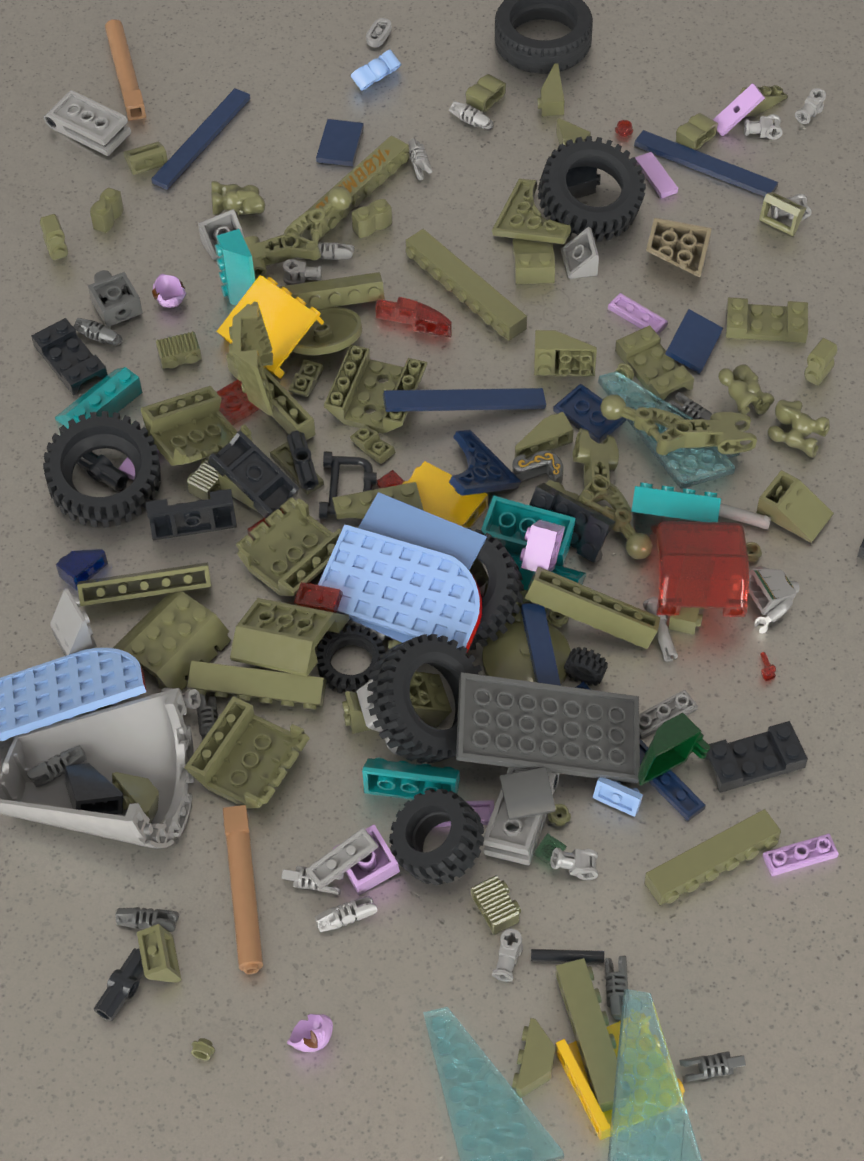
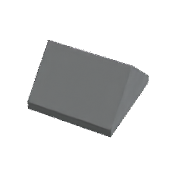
M234 209L198 223L201 243L213 260L219 258L215 250L217 235L240 229L243 238H245Z
M587 227L561 248L567 276L570 279L598 275L599 255L590 227Z

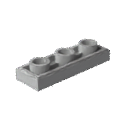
M683 690L639 714V738L642 740L654 734L665 721L681 713H684L686 716L697 710L698 705L688 692Z

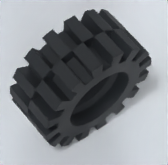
M577 647L576 649L573 648L570 652L564 669L570 678H575L574 681L578 682L579 680L581 683H587L588 686H592V684L597 686L598 683L602 682L608 668V663L605 662L606 659L604 657L600 658L601 654H595L594 650L588 651L585 647L582 650L581 647Z

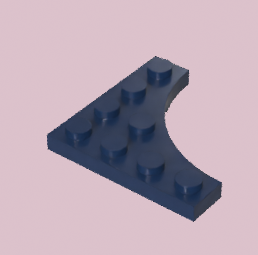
M471 430L456 431L453 438L464 451L468 462L467 470L458 475H452L449 481L458 494L461 496L516 489L520 486L521 481Z

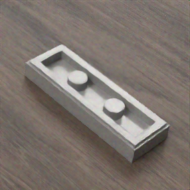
M363 827L305 870L319 890H321L376 850L378 845Z

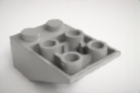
M68 588L64 589L50 623L53 635L65 656L97 647L92 637L93 631L89 625L90 620L85 610L81 611L79 608L81 605L75 594L71 595Z

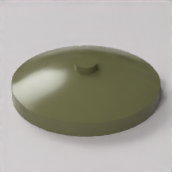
M330 307L317 309L321 313L319 317L324 321L323 325L315 321L292 351L303 355H323L340 351L352 345L361 336V319L358 314L345 308Z
M514 621L511 625L506 622L504 625L508 630L504 634L499 630L495 633L498 637L497 640L493 642L490 637L486 640L488 645L483 647L482 652L484 672L486 676L536 682L523 621ZM548 623L560 684H562L568 676L565 673L564 665L571 649L564 635Z

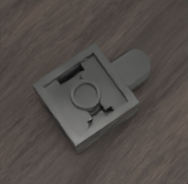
M102 270L94 275L95 283L88 285L91 302L106 326L110 327L143 314L140 297L125 272L112 276L109 271Z

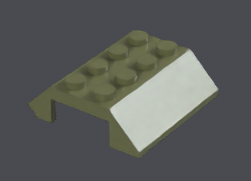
M254 301L251 305L247 304L233 317L232 327H229L230 339L232 340V344H229V353L231 357L234 356V368L238 369V380L242 381L243 393L247 394L248 400L271 416L273 415V396L263 366L273 365L272 346L259 304Z
M211 386L141 407V414L145 427L148 430V435L153 437L157 449L171 466L192 463L209 457L212 453H218L230 443L238 432L219 411L222 398ZM242 425L240 430L252 441V432L246 425Z
M291 497L280 506L283 513L277 509L265 519L268 526L261 522L250 532L252 538L246 535L236 543L239 549L237 555L249 572L280 596H294L326 568L342 531L339 528L334 533L309 515L307 503L300 498L295 501Z
M184 592L168 593L113 648L134 656L139 661L141 668L157 678L160 689L179 688L182 691L188 684L184 677L189 678L191 661L210 663L218 655L214 647L218 651H222L231 639L228 637L230 631L215 613Z
M233 696L185 765V769L207 790L238 805H246L247 809L260 808L262 804L269 802L275 792L274 787H278L287 774L285 769L292 767L299 756L298 751L303 750L310 738L305 734L303 728L291 724L290 731L254 715L253 705Z

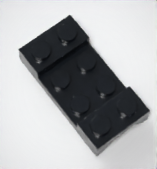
M67 318L31 335L34 347L73 396L78 393L83 382L95 376L105 378L108 375L106 366L97 355H93L77 336L75 328Z
M241 430L236 433L230 443L218 453H212L209 457L208 463L222 477L226 475L254 502L253 507L265 519L275 510H281L280 506L291 497H296L300 488Z
M545 483L536 486L529 505L576 518L570 546L577 549V554L594 563L602 559L601 549L616 521Z
M231 489L210 492L211 499L177 503L175 505H168L167 499L146 502L153 541L237 528Z
M790 721L769 726L767 732L727 743L725 739L711 743L705 759L710 761L716 774L720 793L806 768L808 760Z

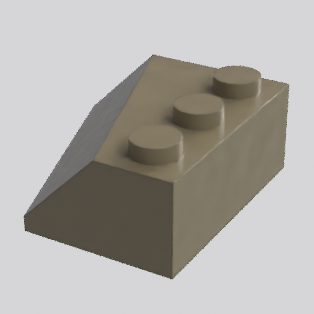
M654 218L646 251L701 277L710 244L712 228Z

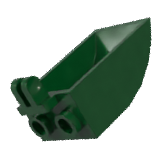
M684 713L665 721L657 729L639 767L638 779L640 786L686 762L689 755L693 752L700 759L706 757L710 745L703 739L702 731Z

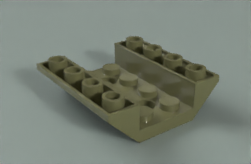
M350 345L324 403V408L344 425L356 428L366 425L381 434L403 426L408 411L386 412L383 392L387 390H417L426 370L427 362L408 358L405 366L401 367L371 360L369 348ZM381 379H386V380H388V381L385 382V383H379V382H378V381L381 380ZM369 409L375 410L372 414H368L365 411Z
M257 598L236 625L230 659L231 661L308 677L318 663L314 648L327 631L340 633L350 619L349 615Z

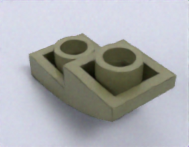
M304 359L299 373H295L288 391L308 397L323 372V364Z
M366 425L350 436V439L358 448L379 464L384 463L396 453L392 445L381 440L379 433Z

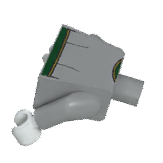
M758 566L744 573L742 577L733 575L729 581L730 585H733L732 591L735 593L740 592L743 588L742 584H744L761 613L768 615L767 617H758L755 621V627L759 624L765 625L760 628V634L768 630V624L771 621L774 623L789 610L793 604L792 600L796 593L799 592L798 582L789 581L784 571L769 569L763 566Z

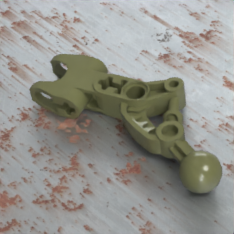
M342 186L333 188L328 194V203L322 209L317 208L303 213L285 229L283 235L262 242L256 236L245 237L244 240L253 258L255 278H258L259 275L264 276L267 272L266 266L294 258L318 260L321 257L318 242L319 238L322 237L323 229L328 225L327 219L335 211H343L351 204L352 196L348 189ZM311 226L310 235L312 239L302 238V233Z
M615 394L606 396L600 405L602 415L608 420H617L624 417L634 421V426L638 430L645 431L648 436H653L657 441L656 452L660 455H667L669 452L679 448L717 446L718 451L722 454H736L750 451L756 447V436L752 433L744 432L750 428L751 418L746 414L717 412L710 417V420H685L681 416L657 408L641 407L637 410L626 406L622 397ZM738 421H745L742 425H735ZM655 423L667 427L668 429L660 434L658 431L659 427ZM751 440L749 444H740V441Z
M580 428L573 449V461L584 464V490L577 501L616 521L612 529L616 532H622L626 537L628 555L634 559H645L652 552L653 543L651 538L645 533H637L630 524L632 512L628 502L619 489L610 483L609 471H615L619 461V449L615 438L607 435L603 444H599L590 438L588 430ZM606 500L612 508L607 505L603 507L597 502Z

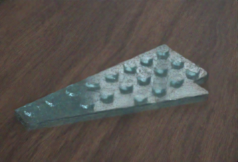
M617 371L599 376L598 383L608 395L615 394L622 397L627 407L635 410L641 407L657 408L674 413L685 420L693 419ZM627 419L680 489L734 474L736 468L729 458L739 456L740 453L722 454L718 451L717 446L679 448L669 452L667 455H660L656 452L657 441L653 436H648L645 431L638 430L634 426V421ZM655 423L659 427L658 431L660 434L668 429L667 427Z
M626 989L623 994L608 1161H702L652 995L647 992Z
M444 1007L423 1012L460 1161H556L564 1159L562 1149L450 1009Z

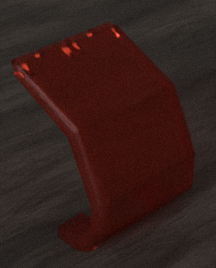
M664 521L651 526V532L657 535L659 555V597L656 615L679 616L681 607L723 608L724 617L746 616L749 594V559L744 527L740 523Z

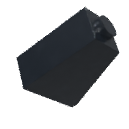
M575 167L569 169L566 174L568 190L575 199L596 193V185H600L601 174H597V168Z
M89 763L66 766L65 785L73 809L113 815L123 814V793Z

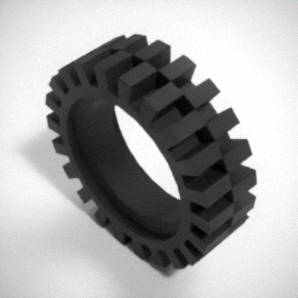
M346 626V632L341 630L340 633L335 634L331 631L329 632V639L325 636L322 639V644L319 643L316 653L318 672L320 677L327 680L326 684L329 683L330 689L334 690L337 687V692L341 694L343 689L351 692L352 689L357 691L370 680L371 672L376 671L374 665L381 660L379 657L385 653V647L382 644V640L380 638L377 639V634L373 632L370 635V630L367 628L361 632V626H356L355 631H351V626ZM348 645H356L365 648L370 653L372 661L363 672L347 675L338 672L332 666L331 658L338 649Z

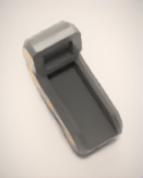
M539 451L534 453L529 460L526 459L525 455L517 456L513 460L512 472L521 482L544 474H548L549 480L561 484L563 481V463L555 453Z

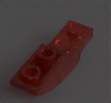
M398 297L397 302L377 299L376 318L412 324V331L451 338L452 321L432 307L403 297Z

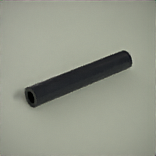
M531 949V961L571 962L584 958L586 963H604V951Z

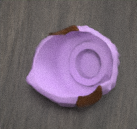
M160 274L153 284V297L163 307H178L186 296L183 282L175 276Z
M308 1014V1020H300L293 1029L287 1044L303 1052H315L323 1049L328 1044L333 1030L332 1020L324 1014Z

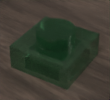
M547 833L535 850L534 855L551 866L553 850L557 847L565 852L567 846Z

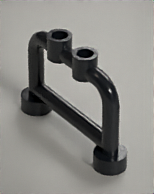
M324 451L323 468H331L329 502H319L320 519H328V515H336L332 498L338 495L340 465H359L364 467L363 492L375 490L372 489V485L377 484V473L373 472L372 464L368 460L361 457L333 456L332 452Z

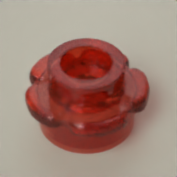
M628 120L619 121L617 127H615V132L621 137L631 135L633 133L632 123Z

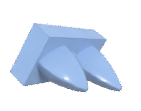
M603 777L597 780L593 799L634 817L638 813L643 797L638 788H627L621 785L620 781L609 780Z

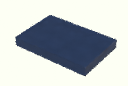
M327 119L316 162L353 167L364 123Z
M688 309L665 355L700 374L723 327Z
M579 384L553 406L555 413L564 412L570 424L579 430L580 428L588 430L590 438L599 444L606 439L607 435L613 433L626 421L624 417L617 420H608L604 417L600 409L603 399L582 384Z

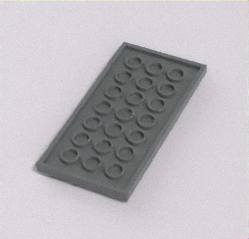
M461 672L459 676L456 760L528 770L546 767L547 772L591 778L603 777L614 781L638 783L640 767L639 696Z

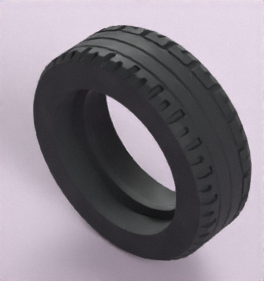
M504 0L498 7L495 15V46L499 54L509 64L520 70L537 74H549L554 64L557 63L560 72L578 64L589 52L592 43V13L583 0ZM546 19L560 22L572 31L561 38L536 40L523 36L515 29L521 24L532 20Z

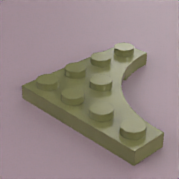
M519 178L492 229L493 236L565 244L571 228L570 225L557 223L550 219L546 220L542 217L541 212L534 204V196L538 187L537 181Z
M412 482L333 497L337 519H363L378 492L423 510L417 484Z

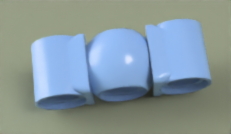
M390 49L380 55L378 59L375 58L368 64L355 70L351 74V78L359 89L364 91L373 85L374 82H378L388 74L396 71L402 64Z

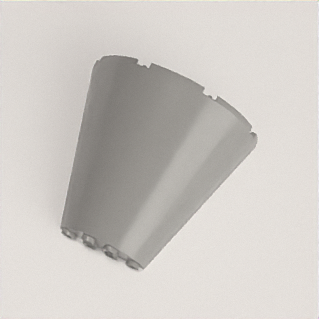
M179 688L15 736L2 764V772L0 773V814L149 848H166L174 844L173 838L182 834L189 817L193 796L191 793H188L189 783H194V777L185 769V765L194 754L191 727L184 724L183 715H186L187 710ZM80 745L87 758L81 764L89 763L111 783L112 773L115 772L148 778L159 791L158 811L152 823H149L150 819L143 812L139 803L129 804L128 810L123 809V814L115 815L76 810L72 808L65 785V774H61L60 777L56 776L54 780L36 787L33 781L28 778L27 773L42 762L54 758L55 755H60L61 752Z

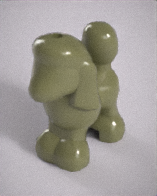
M217 181L211 182L213 215H219L223 210L230 211L232 209L239 216L262 214L264 212L265 202L259 195V189L256 186L247 185L240 187L237 184L223 185Z
M746 364L737 366L733 372L728 368H724L719 372V380L722 385L728 387V393L736 401L739 413L747 414L751 410L748 407L751 403L754 406L755 412L758 415H762L773 404V395L762 392L758 383L759 377Z
M780 400L775 408L776 418L782 424L792 425V430L785 433L780 427L771 426L767 432L768 436L775 442H785L788 446L798 448L808 457L814 458L818 452L819 446L816 445L818 441L815 438H807L806 440L804 438L812 432L825 437L830 429L829 419L820 417L817 420H813L808 414L801 412L802 402Z

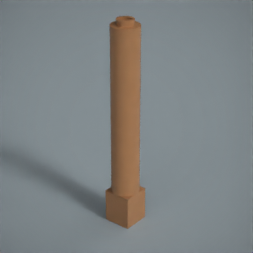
M116 19L110 20L106 23L105 30L128 121L146 118L144 103L122 22Z
M246 805L223 808V817L227 841L239 969L244 971V973L255 974L263 967L248 813Z

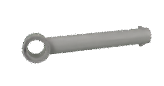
M678 485L675 492L683 493V488L693 489L687 485ZM720 504L719 516L768 530L771 517L730 505Z

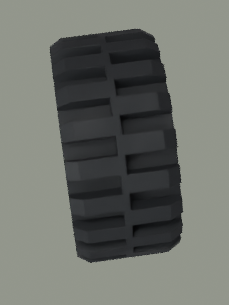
M434 789L427 790L423 795L421 793L415 795L411 802L408 800L404 804L403 810L397 812L396 822L393 821L391 826L393 833L389 836V842L392 844L390 847L391 852L398 864L421 882L426 884L432 883L433 885H441L443 881L446 883L452 882L456 876L460 878L466 874L464 871L468 867L471 869L475 864L473 862L476 857L479 858L481 853L479 848L484 844V837L481 835L484 834V827L478 813L458 794L452 791L448 792L446 789H437V791ZM451 821L449 835L443 844L432 851L423 852L424 841L428 833L438 824Z

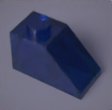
M103 549L71 551L66 556H63L56 564L59 577L75 590H78L77 584L79 581L90 580L108 564Z

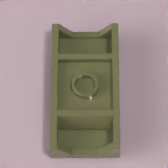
M728 297L726 307V338L806 343L808 335V302L788 301L787 306L748 304L747 298Z
M649 325L616 340L615 352L625 364L633 368L636 378L660 405L675 390L682 387L689 391L692 390L694 378L683 365L679 367L672 358L665 355L666 350L660 344L661 338Z

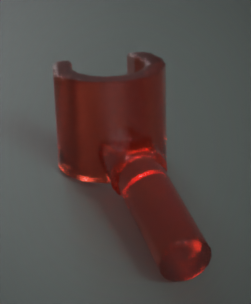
M762 652L760 655L765 668L761 669V674L765 681H769L776 677V667L769 663L766 653Z

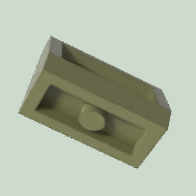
M159 141L123 152L133 175L162 167L168 161L166 150Z
M770 192L764 198L759 220L793 237L806 211V207L774 192ZM771 205L794 215L791 227L767 216Z
M160 924L138 931L137 937L144 976L149 980L180 982L182 979L173 935Z

